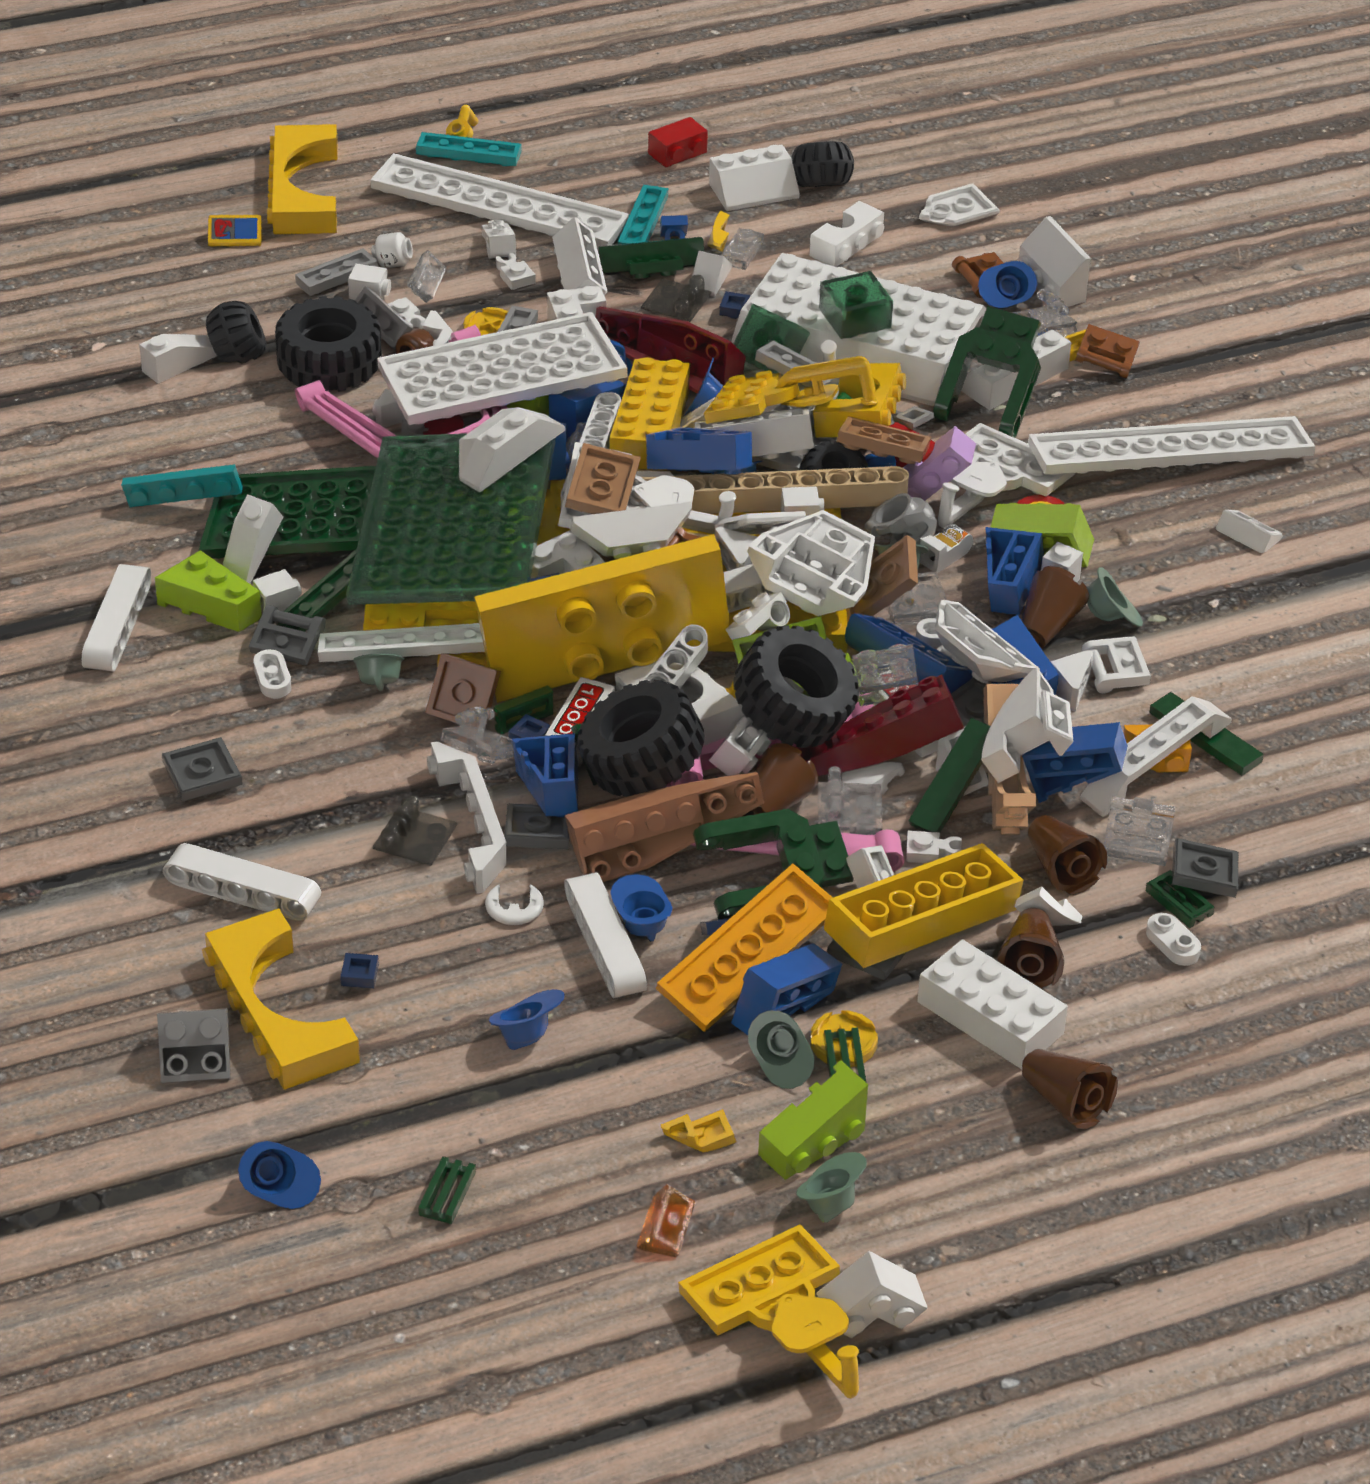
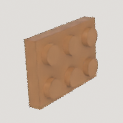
M848 416L838 432L836 442L843 443L845 448L851 450L863 448L871 450L873 455L879 457L891 455L899 457L901 462L915 464L916 462L921 463L929 449L931 437Z
M583 443L565 507L590 514L626 510L641 457Z
M906 535L871 561L866 593L854 607L846 609L847 624L851 614L874 616L918 584L916 540Z

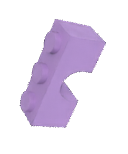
M954 426L935 442L932 453L924 462L907 464L903 467L909 473L907 494L926 501L942 488L943 483L950 482L972 464L976 443Z

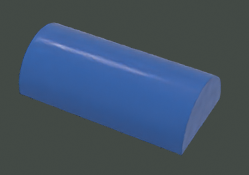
M851 614L845 631L847 645L892 672L903 669L917 683L926 677H937L942 674L950 694L972 679L973 671L967 666L956 663L951 657L881 617Z

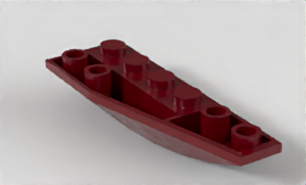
M601 306L596 308V319L608 338L623 346H627L659 361L676 359L683 363H690V374L704 379L710 362L714 358L709 373L723 386L729 381V378L744 375L746 356L731 341L688 321Z
M941 674L937 677H926L917 686L908 690L900 689L890 695V698L843 723L829 741H825L818 746L811 747L810 745L807 748L798 749L802 751L800 756L806 762L811 760L818 776L847 772L894 759L962 730L964 726Z

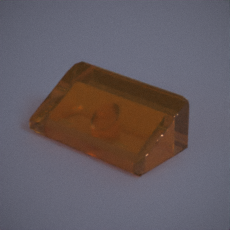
M666 1184L652 1199L637 1248L642 1251L675 1258L679 1256L696 1201Z

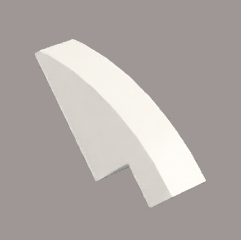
M1038 668L1031 670L1011 693L987 733L981 760L998 783L1020 772V755L1049 741L1043 727L1041 692L1046 690L1054 694V690Z

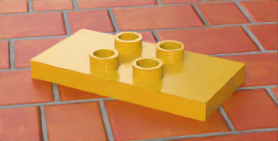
M714 534L474 596L487 666L501 671L495 692L497 702L519 697L547 685L550 688L577 682L580 677L593 680L599 675L633 666L650 665L656 662L679 633L691 624L699 625L706 630L708 647L732 641L726 631L730 626L721 549ZM692 639L689 640L686 644L691 647L699 646L701 642Z

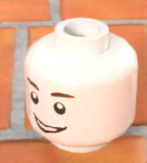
M401 232L379 235L375 245L371 247V253L381 267L394 268L405 266L409 259L412 258L413 249L410 239L406 238Z

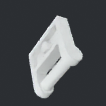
M1135 636L1091 640L1083 644L1082 651H1094L1092 670L1096 678L1094 681L1095 687L1099 693H1108L1113 688L1150 684L1151 675ZM1101 654L1108 655L1114 673L1107 674L1100 657Z

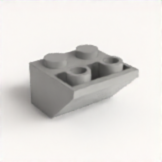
M228 1008L161 1012L157 1014L161 1083L231 1078Z

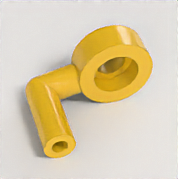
M463 105L461 107L458 119L453 120L447 126L446 135L473 137L471 126H476L479 120L470 106Z

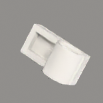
M503 220L488 221L487 225H481L482 236L486 241L489 259L496 258V256L501 258L508 257V253L516 255L515 233L508 223H504Z
M767 592L762 593L751 601L753 605L749 609L736 614L733 617L734 622L726 629L731 640L749 636L756 630L764 631L786 625L790 619V610L782 593L778 592L770 595Z

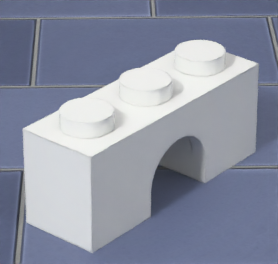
M861 201L856 202L843 211L842 228L826 223L811 234L810 257L827 265L837 267L883 234L884 212Z

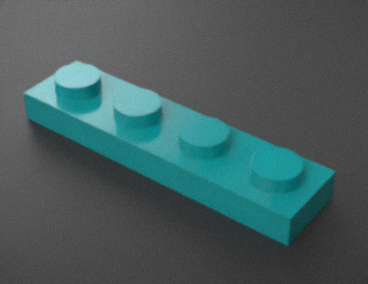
M427 132L421 133L416 144L417 155L500 164L502 166H517L522 153V144Z
M643 184L620 235L618 244L649 242L668 199L669 188Z
M235 464L123 478L121 484L129 508L241 494L243 487Z

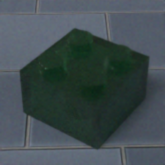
M872 271L820 282L819 309L840 339L852 338L891 328L893 300Z
M752 304L733 344L746 356L745 363L762 371L771 370L773 374L779 372L769 369L766 365L755 360L756 350L775 341L800 354L810 332L792 321Z

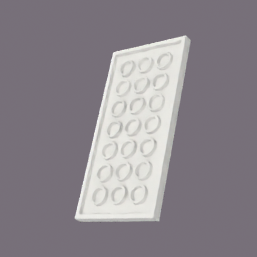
M592 312L377 358L378 368L408 425L424 424L435 419L451 418L454 415L467 412H479L485 408L506 406L517 401L533 400L544 395L560 394L567 390L587 388L594 384L615 382L618 379L628 377L627 366Z

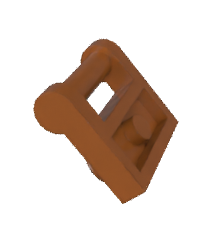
M995 252L984 253L967 259L964 256H958L952 261L953 269L964 276L978 298H982L978 288L979 278L982 273L991 267L1004 264Z
M1088 324L1075 361L1082 364L1085 361L1120 373V377L1127 379L1140 341Z

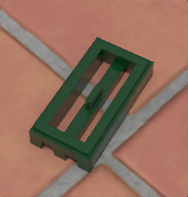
M547 685L494 706V711L497 713V715H494V720L497 722L495 724L497 733L502 735L509 732L525 714L538 720L553 715V690Z
M1171 870L1146 883L1145 891L1188 928L1193 927L1195 921L1202 922L1205 915L1210 917L1214 914L1215 907L1194 889L1172 884Z
M858 1027L851 1028V1031H845V1029H838L837 1032L824 1030L823 1037L829 1077L836 1073L833 1069V1066L836 1065L833 1041H839L841 1060L851 1069L846 1041L851 1040L856 1074L866 1082Z
M442 1156L418 1207L419 1216L452 1224L475 1176L476 1164L469 1163L466 1167L463 1166L461 1160L456 1159L454 1163H450L449 1157ZM447 1172H449V1175H448V1177H447V1179H446V1181H445V1184H444V1186H443V1188H442V1190H441V1192H440V1194H439V1196H438V1199H437V1201H436V1203H435L433 1209L431 1210V1209H430V1208H431V1205H432V1203H433V1201H434V1199H435V1197H436V1195H437V1193H438V1190H439V1188H440V1186H441V1184H442V1182H443V1180H444V1178H445V1175H446ZM458 1175L463 1176L446 1213H442L441 1211Z

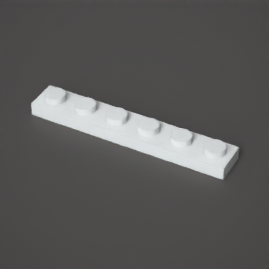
M479 623L320 633L318 645L319 662L354 660L355 657L368 654H395L407 657L485 652Z

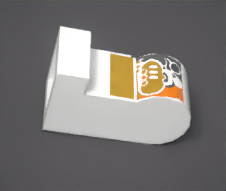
M950 524L942 533L920 538V545L928 548V552L921 554L920 563L938 574L969 552L973 544V536L955 524ZM935 556V562L930 560V557Z

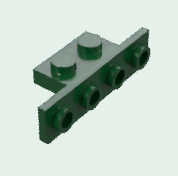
M702 237L606 245L598 247V254L603 273L627 271L634 275V278H648L650 273L660 272L661 276L676 275L677 270H684L683 266L695 265L698 252H704V241Z

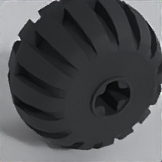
M829 141L801 144L795 148L791 156L797 184L801 187L844 185L850 181L853 174L854 158L849 147L843 142Z
M243 301L223 302L213 308L207 316V335L214 352L221 362L231 363L237 361L243 364L263 355L266 350L265 335L255 312L247 303Z
M835 440L834 443L827 441L810 449L803 458L799 470L868 468V463L859 450L845 448L843 443L836 442Z

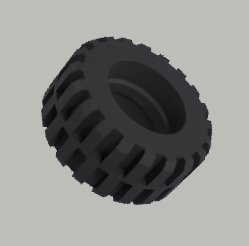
M322 296L315 300L310 298L304 300L302 304H294L277 321L275 326L277 365L283 375L298 387L320 380L325 391H345L348 387L355 388L362 381H368L378 370L377 358L382 357L380 323L376 315L362 303L359 305L355 300H344L342 297L334 296V298Z
M779 626L776 629L773 628L765 631L756 639L735 670L733 686L734 690H736L735 697L737 703L742 705V713L746 718L749 717L753 721L752 725L758 731L760 729L767 733L766 737L771 740L778 739L781 743L791 746L796 744L797 748L821 745L825 741H829L855 709V704L859 698V685L857 676L853 675L855 671L852 663L846 661V654L841 649L837 650L833 646L834 642L828 638L823 639L814 630L805 631L804 627L792 626L791 629L789 626ZM783 677L798 683L809 696L796 691Z
M644 680L639 681V684L636 685L628 684L623 686L622 690L611 692L608 694V698L604 701L600 700L595 704L594 710L587 713L584 717V723L579 728L577 746L594 780L601 789L616 796L623 795L629 797L666 788L670 782H676L682 778V774L685 771H689L694 766V760L699 758L704 745L705 735L703 725L688 696L682 689L662 680H654L652 683Z

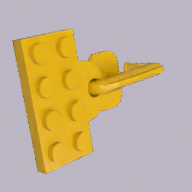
M856 356L793 367L783 376L781 373L772 374L771 370L758 372L755 374V377L745 378V375L733 376L728 379L729 381L726 382L704 412L706 424L758 416L763 413L766 407L777 404L793 407L823 404L831 401L839 390L836 384L823 385V380L853 375L860 376L863 390L861 403L876 405L878 401L876 400L870 363L865 357ZM812 382L811 387H806L799 391L798 383Z
M801 1224L678 1282L679 1293L717 1336L750 1321L758 1328L771 1331L772 1335L786 1350L793 1353L806 1352L847 1398L852 1399L857 1396L859 1391L857 1358L859 1349L853 1345L841 1347L837 1351L836 1357L825 1345V1343L841 1336L847 1331L849 1327L848 1316L835 1301L815 1297V1288L837 1277L840 1274V1265Z

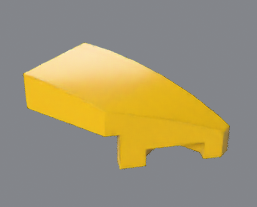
M722 211L718 213L707 246L723 252L729 233L725 231L729 214Z
M723 1109L692 1122L689 1115L686 1114L661 1124L664 1135L703 1153L737 1142Z

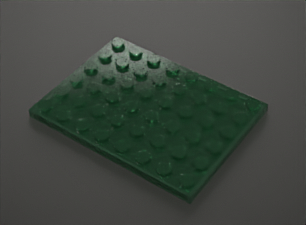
M467 434L383 437L346 593L348 605L475 601L474 596L530 582L556 438L483 491L478 492L460 481L459 440Z

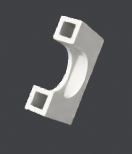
M657 661L647 666H635L615 674L616 691L622 690L623 686L628 684H639V681H643ZM672 663L668 667L672 670H679L683 665ZM699 667L694 670L680 688L686 693L689 700L693 702L692 706L703 725L704 745L727 737L744 715L741 711L742 705L738 704L737 700L723 686L716 683L708 673L703 672Z

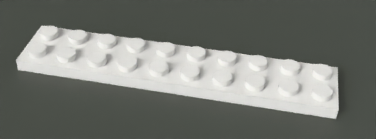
M394 153L370 179L371 188L384 193H391L407 199L426 202L430 205L449 208L453 211L472 214L479 218L503 220L504 223L522 227L526 230L545 233L549 236H554L572 218L576 217L593 231L597 248L599 246L612 245L622 233L629 218L628 213Z
M1296 416L1029 434L1028 445L1045 475L1076 472L1084 474L1090 471L1111 472L1119 469L1139 470L1147 467L1166 468L1176 465L1193 466L1204 463L1221 464L1222 462H1247L1249 460H1274L1276 458L1290 457L1301 458L1304 456H1314L1315 451L1314 443Z

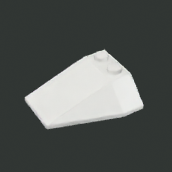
M821 510L761 533L748 547L747 552L766 590L772 593L781 592L785 600L801 607L803 611L821 616L854 607L866 593L875 536Z

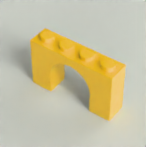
M870 363L876 400L878 401L876 405L861 403L863 390L859 375L839 378L838 396L844 392L853 399H832L826 403L816 405L813 410L815 437H837L840 428L848 416L890 426L891 415L896 413V403L901 401V391L906 389V375L901 373L900 363Z

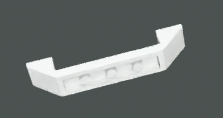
M433 310L430 311L425 320L421 321L419 329H424L434 338L433 346L449 343L451 333H453L441 316ZM385 389L380 398L376 399L373 404V415L376 416V423L384 428L406 420L391 390Z
M1191 696L1128 742L1122 771L1088 784L1082 792L1080 799L1102 817L1106 816L1125 802L1128 784L1200 731L1211 738L1228 726L1232 718L1211 702Z
M431 742V756H427L429 774H435L439 786L460 783L461 790H467L466 801L469 812H475L474 825L476 832L483 835L481 837L482 846L468 849L469 862L464 863L467 882H473L477 894L483 893L507 865L504 834L475 756L440 742Z

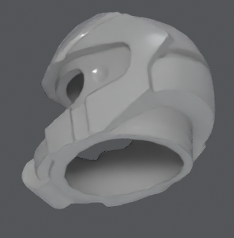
M901 493L878 506L872 512L873 515L869 521L865 523V529L875 537L892 533L890 544H895L908 535L916 540L917 545H920V538L929 535L934 536L937 520L932 507L926 501L918 497H911L907 493Z

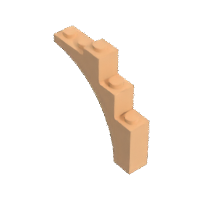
M986 684L983 688L985 724L992 725L1001 707L1018 684ZM1020 755V772L1000 783L995 780L988 770V796H992L993 830H1001V835H1020V830H1025L1028 827V813L1036 807V793H1032L1029 790L1022 755Z

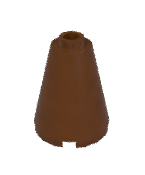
M1046 566L1042 571L1038 570L1035 573L1021 620L1041 649L1086 606L1089 599V593L1085 584L1082 582L1079 585L1073 580L1074 574L1060 567Z
M776 743L765 750L754 771L759 774L764 804L743 816L789 809L811 795L818 785V773L812 761L806 762L800 756L802 751L788 744Z
M1048 815L1036 818L1029 826L1028 838L1051 884L1057 890L1066 891L1068 894L1074 895L1084 892L1096 884L1100 879L1097 876L1102 867L1105 869L1107 865V851L1100 840Z
M1028 908L1018 915L998 953L997 961L1042 990L1043 987L1050 984L1053 986L1059 981L1064 969V955L1049 916L1041 909Z
M1035 1049L1025 1056L1022 1062L1023 1077L1073 1126L1080 1129L1093 1127L1100 1122L1096 1117L1102 1110L1108 1113L1117 1094L1118 1080L1116 1076L1112 1075L1111 1071L1113 1069L1110 1066L1044 1049Z

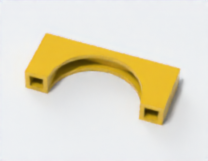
M337 124L275 125V136H270L267 221L268 224H273V234L337 233L336 196L308 193L297 188L289 181L297 171L306 166L324 161L338 160Z
M279 908L205 933L206 947L202 948V953L208 967L213 966L215 969L216 981L220 989L226 988L232 1010L239 1011L244 1031L246 1033L251 1032L253 1035V1043L257 1054L265 1056L266 1066L271 1078H277L284 1090L360 1063L359 1040L345 1017L326 1022L292 1020L268 1009L255 995L254 987L261 974L277 960L294 953L292 929Z

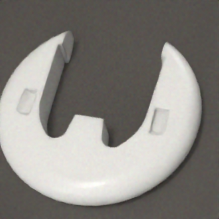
M500 884L490 890L485 900L488 914L497 922L506 925L529 923L540 915L544 906L542 894L531 884L530 903L525 909H520L519 904H510L509 909H503L499 904Z

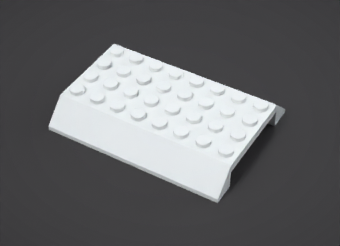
M781 253L741 309L731 342L745 356L755 358L756 350L775 341L816 363L823 362V353L820 349L821 344L826 340H832L837 345L836 360L863 356L869 363H900L901 373L906 375V389L901 391V398L934 406L959 336L976 327L980 328L986 307L973 303L970 300H961L943 293H934L923 290L920 287H911L893 280H885L869 274L850 271L843 267L823 264L816 260L796 257L793 254Z

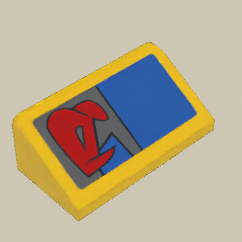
M209 215L208 246H261V215Z

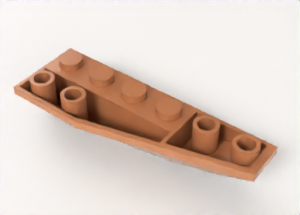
M753 772L656 789L567 814L565 818L571 844L582 875L597 872L602 881L605 882L656 865L695 843L693 832L699 826L710 822L741 817L764 804L759 774Z

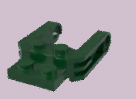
M987 306L980 328L976 327L958 338L934 404V418L948 422L947 418L950 415L954 402L957 403L972 359H975L978 363L1014 373L1018 372L999 426L1000 432L1016 438L1041 370L1039 359L1033 350L1041 326L1040 320Z
M783 809L706 823L696 828L693 832L697 850L717 848L728 850L777 841L776 847L783 870L785 871L793 863L821 888L850 883L854 880L846 861L848 853L837 821L809 825L808 819L790 809ZM766 886L728 892L716 898L713 904L718 920L731 918Z

